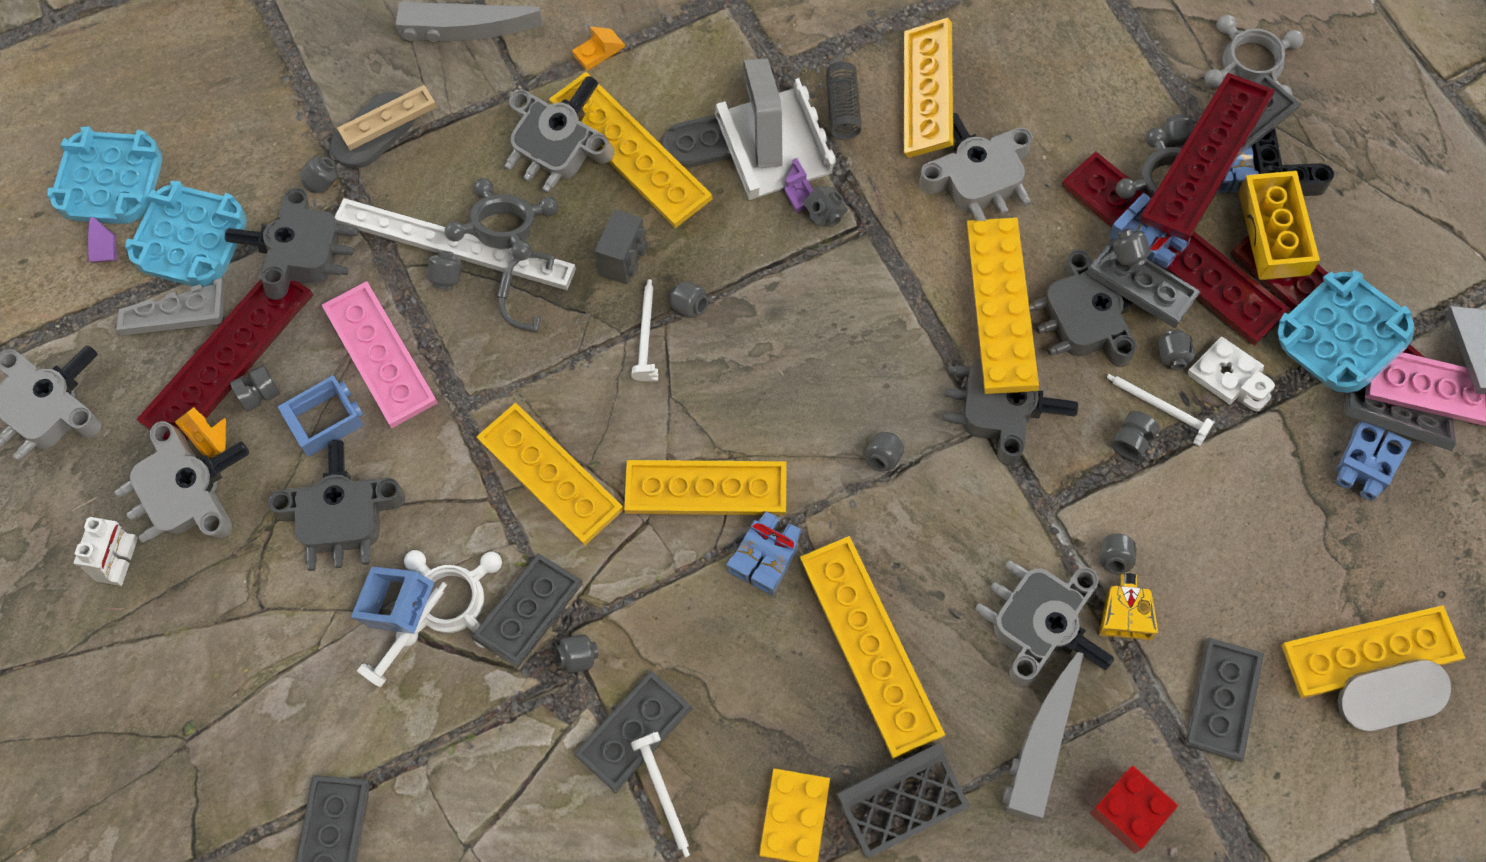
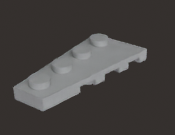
M222 278L213 280L214 284L202 287L199 284L190 287L191 291L177 295L176 292H173L156 302H153L151 299L119 309L117 331L120 336L221 324L223 321L225 282Z

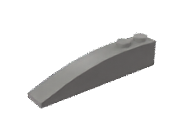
M399 2L396 28L400 39L408 41L429 40L432 42L492 38L543 25L540 7Z
M1078 652L1053 685L1027 733L1019 758H1014L1009 772V775L1014 776L1012 786H1006L1002 803L1007 804L1006 813L1038 823L1043 819L1083 653Z

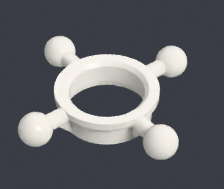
M412 550L408 552L404 558V564L408 570L416 571L433 582L446 576L461 577L470 584L472 598L468 608L461 615L453 619H438L429 613L405 646L413 645L418 639V633L426 626L441 633H455L468 627L475 633L481 625L476 619L479 617L484 605V591L479 580L485 574L495 573L501 568L502 559L500 555L496 552L485 553L481 557L480 565L473 571L454 565H443L430 570L426 565V557L421 551ZM396 632V640L402 632ZM474 641L478 647L485 648L476 641Z

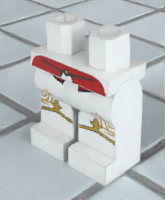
M94 517L87 518L83 538L75 551L74 564L80 566L96 582L122 586L130 564L123 559L131 560L138 537L134 534L126 533L116 521Z

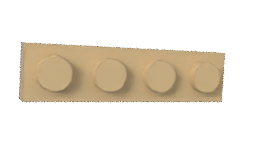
M422 85L337 129L351 151L437 108L425 85Z

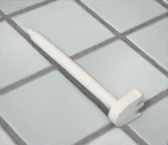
M650 279L647 280V285L644 288L638 365L632 367L631 377L637 381L657 382L658 369L655 368V364L647 365L653 286Z
M1110 374L1107 376V379L1111 380L1119 388L1199 430L1193 443L1199 447L1202 445L1214 424L1213 420L1207 418L1205 422H1202L1118 376L1114 377Z
M442 582L439 588L436 587L429 596L417 628L444 594L443 590L447 586L445 582ZM402 632L375 669L371 665L364 663L361 664L357 672L373 684L382 687L386 681V678L383 676L384 672L413 634Z
M654 732L631 742L634 751L640 749L679 850L682 849L684 857L690 855L687 849L689 845L649 746L661 741L658 732Z

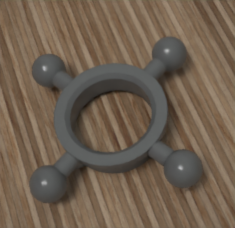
M1152 128L1146 133V143L1150 147L1155 148L1156 152L1146 159L1142 169L1141 180L1122 179L1117 183L1116 193L1120 198L1129 199L1139 190L1147 193L1152 198L1158 189L1151 174L1158 167L1172 165L1182 149L1178 147L1166 148L1164 144L1166 136L1162 129Z
M485 178L477 180L474 184V192L483 199L478 201L471 209V222L461 224L453 221L448 223L444 230L446 238L452 242H458L465 234L470 233L489 247L498 249L511 248V253L515 259L519 261L527 260L531 256L532 249L526 240L529 237L534 218L538 214L545 216L555 215L559 208L557 200L547 196L542 198L539 204L530 206L526 201L516 196L506 194L493 195L494 188L490 180ZM502 213L517 216L524 221L519 228L509 232L491 231L481 224V221L486 217Z

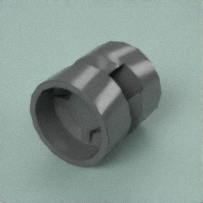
M264 365L250 371V377L241 376L230 382L234 393L247 412L258 407L262 399L269 401L280 395L277 386Z
M1130 411L1121 425L1123 428L1119 429L1112 439L1111 447L1126 459L1140 461L1149 447L1148 443L1153 441L1160 428L1158 423L1149 415L1140 411Z

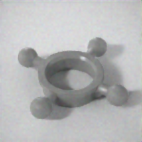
M1224 15L1220 17L1217 21V29L1222 34H1228L1232 41L1227 45L1223 54L1224 69L1208 71L1204 77L1206 86L1211 89L1219 88L1227 73L1250 81H1254L1265 73L1292 96L1291 88L1281 85L1277 79L1284 68L1285 49H1298L1303 44V34L1300 31L1291 30L1286 33L1283 40H1280L1273 33L1263 29L1238 31L1236 29V20L1233 16ZM1245 43L1261 44L1272 52L1275 58V66L1266 71L1248 69L1236 59L1235 49Z

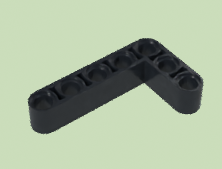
M1275 128L1251 146L1255 171H1258V174L1297 171L1303 196L1322 195L1334 178V170L1327 164L1282 165Z

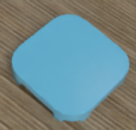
M90 126L80 127L81 132L74 134L68 140L64 138L60 145L64 153L53 188H48L47 196L53 207L61 216L73 221L89 222L90 218L94 217L101 223L126 224L139 220L145 215L151 203L147 196L153 189L155 190L162 165V153L154 139L141 130H137L136 135L93 132Z
M171 181V185L164 186L158 191L153 189L147 196L151 203L133 240L127 238L125 248L128 251L129 259L140 272L149 276L189 286L201 284L204 287L214 284L213 280L221 278L226 272L238 245L237 243L225 241L226 229L245 230L247 219L243 208L234 196L226 192L224 196L184 187L180 181Z
M1353 270V272L1333 274L1331 271L1323 277L1324 282L1289 314L1284 313L1279 320L1278 337L1284 352L1323 384L1337 392L1349 393L1358 391L1368 385L1408 347L1413 339L1414 322L1411 311L1405 305L1400 307L1363 279L1362 273Z

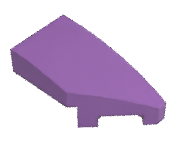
M795 158L793 159L789 176L786 179L785 194L795 212L798 213L806 209L803 201L814 190L807 180L806 172L798 159Z
M90 218L88 230L89 262L118 261L116 234L100 223L97 218Z

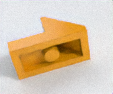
M590 27L591 39L572 50L573 56L586 71H589L625 48V44L612 29Z
M192 408L175 421L203 456L207 455L213 458L225 451L226 418L211 428L205 417L195 408Z

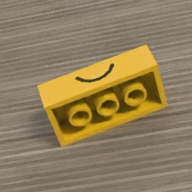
M1297 171L1246 175L1238 193L1259 280L1311 275L1320 259Z

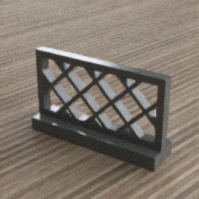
M941 743L933 744L834 794L847 817L866 859L970 807L944 755L945 751ZM939 762L945 771L942 784L927 779L930 767ZM925 770L923 777L916 775L917 773ZM913 777L921 780L917 796L901 791L905 779ZM948 779H949V781H950L952 787H949V786L946 785ZM925 782L941 787L936 804L921 798ZM899 783L897 790L891 788V786ZM947 789L955 792L961 804L951 809L941 806L940 803L944 790ZM888 790L896 793L891 809L876 804L879 792ZM874 795L872 803L865 801V799ZM900 795L915 800L911 816L895 811ZM859 802L869 805L870 809L866 822L854 819L849 807ZM919 802L934 807L931 819L926 822L915 818ZM874 808L890 813L885 830L869 824ZM939 809L946 811L937 816ZM894 815L909 820L906 831L900 835L889 831ZM913 822L920 824L911 829ZM857 824L864 826L862 833ZM868 828L883 833L880 845L869 850L865 841ZM887 835H891L894 837L886 841Z

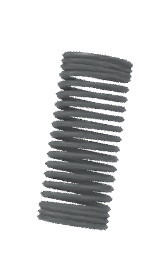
M836 62L826 69L830 131L838 139H851L858 136L862 131L857 70L855 65L850 62ZM847 69L853 71V73L850 71H839L830 76L831 73L837 70ZM839 73H849V74H852V75H846V74H845V75H838V76L832 77V76H834V75H836V74H839ZM840 84H849V85H845V86H837V85H840ZM840 124H853L849 126H840ZM857 125L856 127H854V128H852V129H838V128H836V127L849 128V127H853V126ZM835 130L842 131V132H847V131H852V130H855V131L849 132V133H839V132H836Z

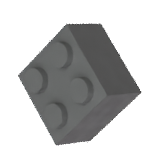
M616 209L613 210L594 251L600 276L627 285L631 276L635 277L639 267L638 260L640 256L645 255L648 248V242L645 238L646 229H644L642 218Z

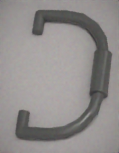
M532 252L529 257L548 260L546 269L552 270L555 259L553 255ZM514 258L502 274L497 295L499 297V309L502 317L510 325L519 329L537 332L540 325V317L535 316L533 325L521 323L514 320L505 308V299L508 297L513 275L511 273L513 268L520 262Z

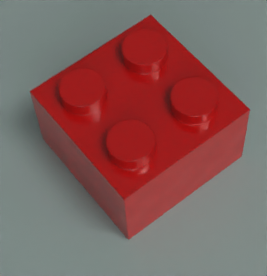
M1132 765L1089 814L1136 854L1144 848L1179 805Z

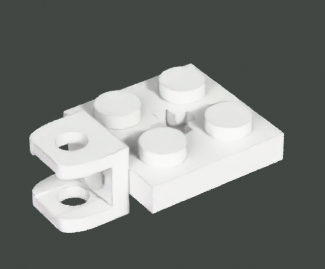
M1222 336L1188 370L1189 377L1229 405L1238 397L1240 403L1254 411H1260L1271 399L1270 392L1275 387L1273 381L1261 373L1265 365ZM1227 366L1231 368L1232 373H1221V367Z

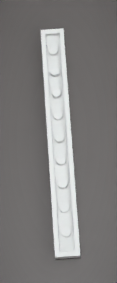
M345 198L335 215L336 222L339 225L358 228L366 233L436 253L438 251H450L454 253L453 257L501 272H505L508 264L514 259L511 248L498 249L489 247L470 234H465L458 242H452L446 238L444 233L445 227ZM528 258L527 260L520 261L513 268L511 274L568 290L576 267L575 264L554 259L552 270L546 269L548 260Z

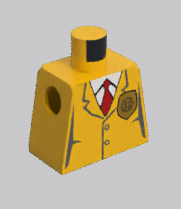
M1121 574L1120 586H1111L1106 594L1099 635L1153 640L1158 633L1152 592L1149 589L1137 588L1136 574Z

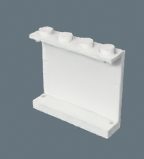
M799 78L795 79L793 89L779 93L782 108V166L757 168L755 120L751 102L728 109L726 102L716 104L715 116L749 200L785 189L786 179L789 176L792 162L795 158L798 159L806 172L808 181L832 174L834 163H836L835 155L831 149L828 150L825 143L827 142L825 131L818 126L816 109L810 106L808 90L806 86L801 85Z

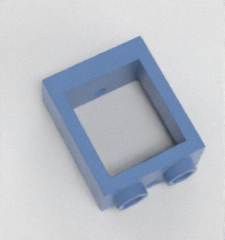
M334 375L278 406L300 447L308 457L327 447L330 441L334 439L339 440L364 426L359 418L363 415L356 401L350 403L347 398L351 395L344 381L338 383ZM338 394L350 416L309 438L297 416Z
M371 567L351 618L370 628L414 634L434 582L416 571ZM391 581L403 583L391 615L378 614Z

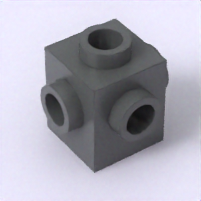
M818 186L803 201L810 213L811 220L817 225L834 226L841 221L842 216L848 211L843 203V197L836 192L834 187Z

